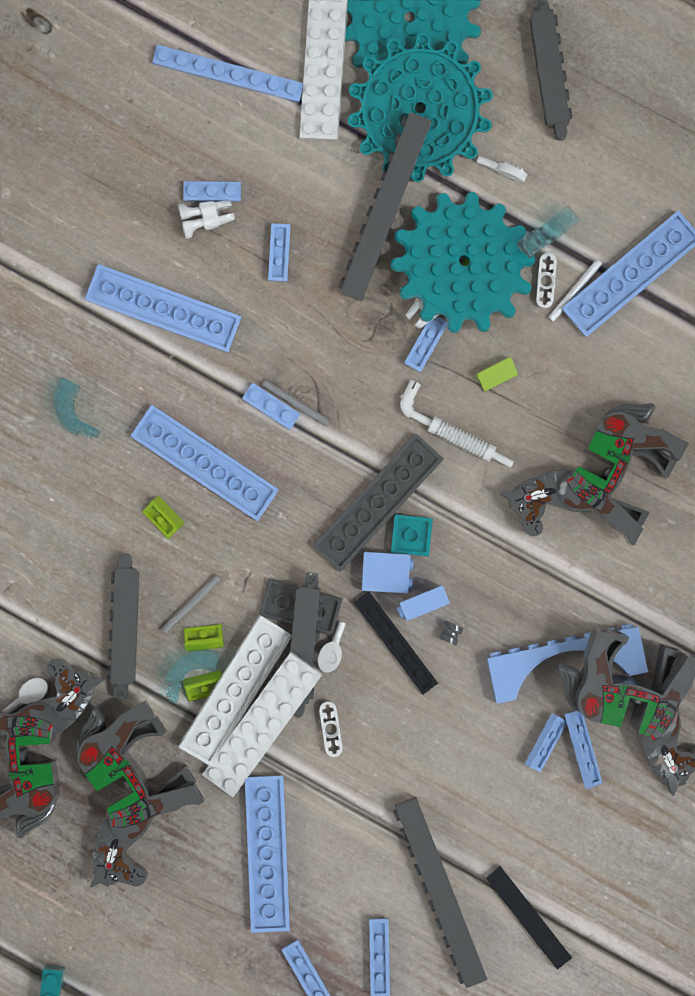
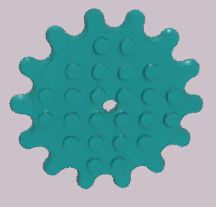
M348 0L347 14L351 17V23L346 27L345 42L354 41L358 45V51L352 57L353 66L357 68L363 67V60L369 56L378 61L386 60L388 57L386 45L393 38L399 40L403 48L411 49L415 46L416 37L420 33H426L430 37V45L434 50H441L447 42L455 41L459 46L456 55L457 61L460 64H467L469 62V54L464 51L462 43L467 38H478L482 31L479 25L473 24L468 20V14L480 6L481 0ZM413 13L415 20L407 22L404 19L405 14Z
M426 33L418 34L415 46L411 49L403 48L397 39H390L386 45L388 50L387 59L378 61L373 57H366L362 65L369 74L368 81L364 84L354 83L349 87V94L360 100L361 109L348 117V124L353 128L361 127L366 130L367 138L360 144V152L364 155H369L375 151L381 152L385 158L382 165V170L384 171V169L388 170L390 163L387 161L391 151L395 152L397 145L394 144L398 133L402 134L404 127L401 125L405 115L409 116L410 112L432 120L411 174V179L414 182L423 181L426 169L431 166L437 167L443 176L449 177L454 172L452 160L455 155L461 154L468 159H473L477 156L478 149L472 143V135L476 132L486 133L491 130V121L481 116L479 108L482 104L492 100L493 92L488 88L481 89L475 86L474 78L481 71V64L476 60L467 64H460L456 58L459 46L455 41L447 42L441 50H434L430 45V37ZM417 103L425 105L426 110L424 113H417L415 111Z
M475 192L467 193L461 205H455L446 193H440L436 196L437 208L434 212H427L420 206L413 207L411 216L415 220L416 227L411 231L399 229L395 232L394 238L405 247V254L402 257L392 259L390 266L392 270L403 272L408 277L407 284L401 287L399 291L400 297L404 300L414 297L421 299L423 308L420 311V318L425 322L431 321L436 315H444L448 322L447 328L451 333H458L465 320L474 321L479 331L487 332L491 327L490 315L492 313L499 312L505 318L514 317L516 309L511 303V296L515 293L528 295L532 290L531 284L521 277V270L534 265L535 256L532 253L522 252L518 248V242L525 237L526 229L522 225L508 227L504 224L503 217L506 213V208L501 203L495 204L490 210H483L479 206V197ZM463 256L469 261L467 266L459 263L460 257Z

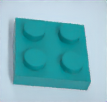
M395 514L391 553L429 557L433 518Z

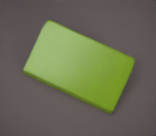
M508 357L477 373L476 377L485 392L517 376L518 372L512 358Z
M160 496L152 500L142 511L167 539L173 536L185 524Z
M222 624L184 628L186 651L223 648Z
M221 670L183 679L188 701L209 697L222 676Z

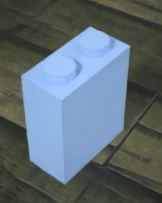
M364 552L362 591L408 593V589L412 590L413 578H409V570H413L414 559H410V555Z
M443 585L399 602L400 607H397L401 619L405 618L406 621H409L448 605L450 602Z

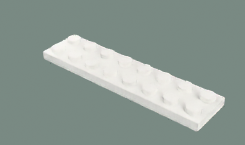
M309 0L300 139L338 141L348 0Z
M259 615L178 747L212 766L213 759L236 728L291 639L292 634Z
M291 651L213 759V765H209L202 775L231 797H234L245 782V779L248 778L320 679L322 673Z

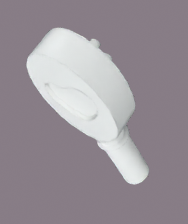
M479 156L477 159L478 164L491 168L509 179L522 183L526 180L527 174L523 171V168L519 169V166L515 167L514 164L511 165V163L506 161L504 163H496V161L494 162L482 156Z
M338 622L332 641L326 643L320 650L318 665L323 672H332L341 661L342 651L339 642L341 641L346 623Z
M34 678L27 681L21 687L19 697L4 708L2 712L11 714L23 704L41 700L48 692V682L43 678Z

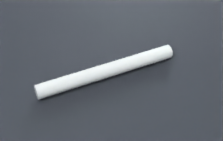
M598 259L594 261L549 315V320L554 322L563 312L562 307L579 293L599 269L602 263Z

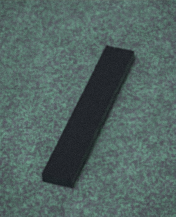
M368 591L356 600L354 604L421 693L424 695L438 684L436 679L372 594Z
M501 866L485 877L557 970L572 959V956Z

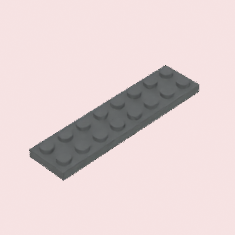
M415 433L316 541L313 547L341 572L444 458Z

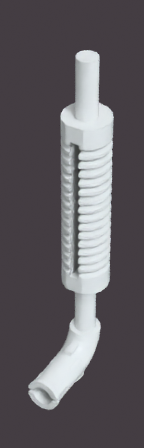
M409 381L404 394L400 396L401 410L406 417H411L429 426L428 432L436 434V436L440 435V438L443 437L446 441L449 440L450 443H456V446L459 445L462 449L466 448V451L469 450L472 454L479 455V457L488 462L492 458L510 468L512 467L514 461L495 452L497 447L488 444V442L484 443V440H478V437L475 438L474 435L471 437V434L468 435V432L465 433L462 429L458 430V427L455 428L452 424L449 425L448 422H442V419L436 416L432 420L414 411L412 407L413 399L421 385L416 383L414 389H412L415 381Z

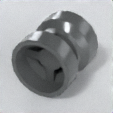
M446 621L444 625L446 630L440 634L439 639L456 646L458 643L457 635L462 634L464 628Z

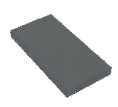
M269 579L259 615L293 625L296 591L299 587ZM324 594L323 604H319L322 619L321 623H317V631L333 636L342 598Z

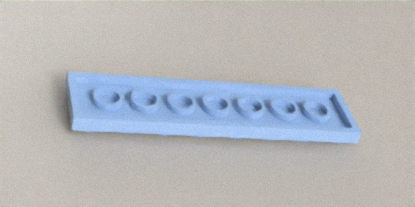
M678 210L562 307L563 312L585 338L588 337L695 247V229Z
M100 264L97 265L85 297V301L227 353L230 351L242 316Z
M152 404L130 436L256 521H259L279 489Z
M284 776L248 777L245 779L251 933L290 931Z

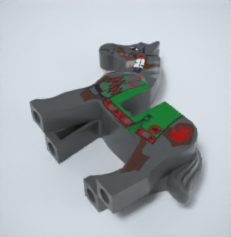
M653 403L619 405L609 410L596 423L584 449V452L610 465L603 471L602 478L578 466L572 471H552L532 477L516 486L512 491H503L500 495L509 500V508H512L520 516L523 531L528 536L534 537L542 533L543 524L540 518L544 515L546 505L549 504L570 512L593 511L610 527L619 531L627 544L634 546L644 529L642 526L650 512L611 497L621 483L630 464L631 457L637 456L647 460L654 466L660 477L667 479L676 462L681 460L689 443L664 429L652 428L642 424L646 423L654 412L655 405Z
M593 627L584 652L583 669L579 672L578 669L564 664L558 666L564 696L569 705L588 720L621 727L629 700L635 702L629 723L637 730L640 748L650 767L667 784L668 791L674 796L678 786L687 784L686 781L695 772V745L689 749L677 747L681 728L679 706L692 687L695 678V656L683 653L678 648L660 643L652 685L634 678L612 675L614 658L618 651L628 642L629 637L623 632L609 628L603 630Z
M55 658L47 664L48 673L55 678L57 696L29 703L14 714L0 712V736H7L5 755L7 772L11 783L0 786V820L11 815L21 814L16 819V835L18 838H23L31 830L44 824L50 818L60 795L56 760L25 762V759H28V748L24 746L54 742L57 734L66 730L80 717L90 703L95 687L104 681V678H93L89 671L75 670L62 658Z
M147 700L118 716L116 721L105 731L102 730L106 726V718L99 707H93L88 720L78 735V764L95 790L99 791L124 776V784L128 790L132 789L133 791L107 808L108 816L103 821L95 842L93 853V871L95 876L90 887H94L99 883L107 887L117 882L135 887L144 884L148 876L147 870L143 866L135 865L133 859L126 853V849L145 834L155 816L176 811L186 805H200L205 801L195 784L197 781L187 765L155 791H152L143 771L128 753L131 746L138 740L150 736H162L167 733L160 718L154 714Z

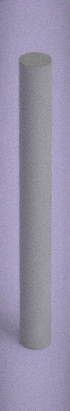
M268 380L264 381L263 387L326 427L331 421Z
M215 575L161 629L167 634L221 579Z

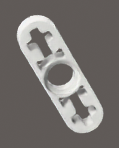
M545 253L539 259L536 304L541 309L549 308L554 301L557 259L551 253ZM547 257L550 258V261H553V264L549 265V271L552 270L553 273H541V269L546 270V264L543 261ZM549 276L552 280L551 285H542L541 278ZM540 289H551V293L547 292L546 298L550 299V302H547L546 305L539 301V298H542L544 295V291L540 292Z
M325 701L319 709L325 750L329 756L337 757L343 750L337 708L333 702ZM325 705H329L330 708L334 709V711H331V718L335 717L336 721L328 720L324 722L323 719H327V713L322 711V709H325ZM330 723L334 724L337 728V731L332 735L325 731L326 726ZM338 736L339 739H335V745L339 746L340 749H337V753H333L332 750L328 749V747H331V740L327 741L326 738Z

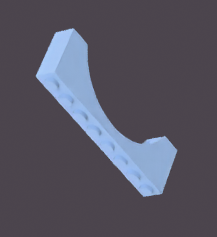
M633 623L622 625V629L616 631L625 633L629 639L618 651L613 662L628 676L648 672L639 627H633ZM591 632L584 633L582 638H577L576 635L565 637L566 641L558 642V639L546 641L547 645L539 646V643L527 645L528 649L520 650V647L512 648L506 654H502L501 651L490 653V657L486 659L495 702L499 704L516 700L524 679L538 664L547 658L567 651H585Z

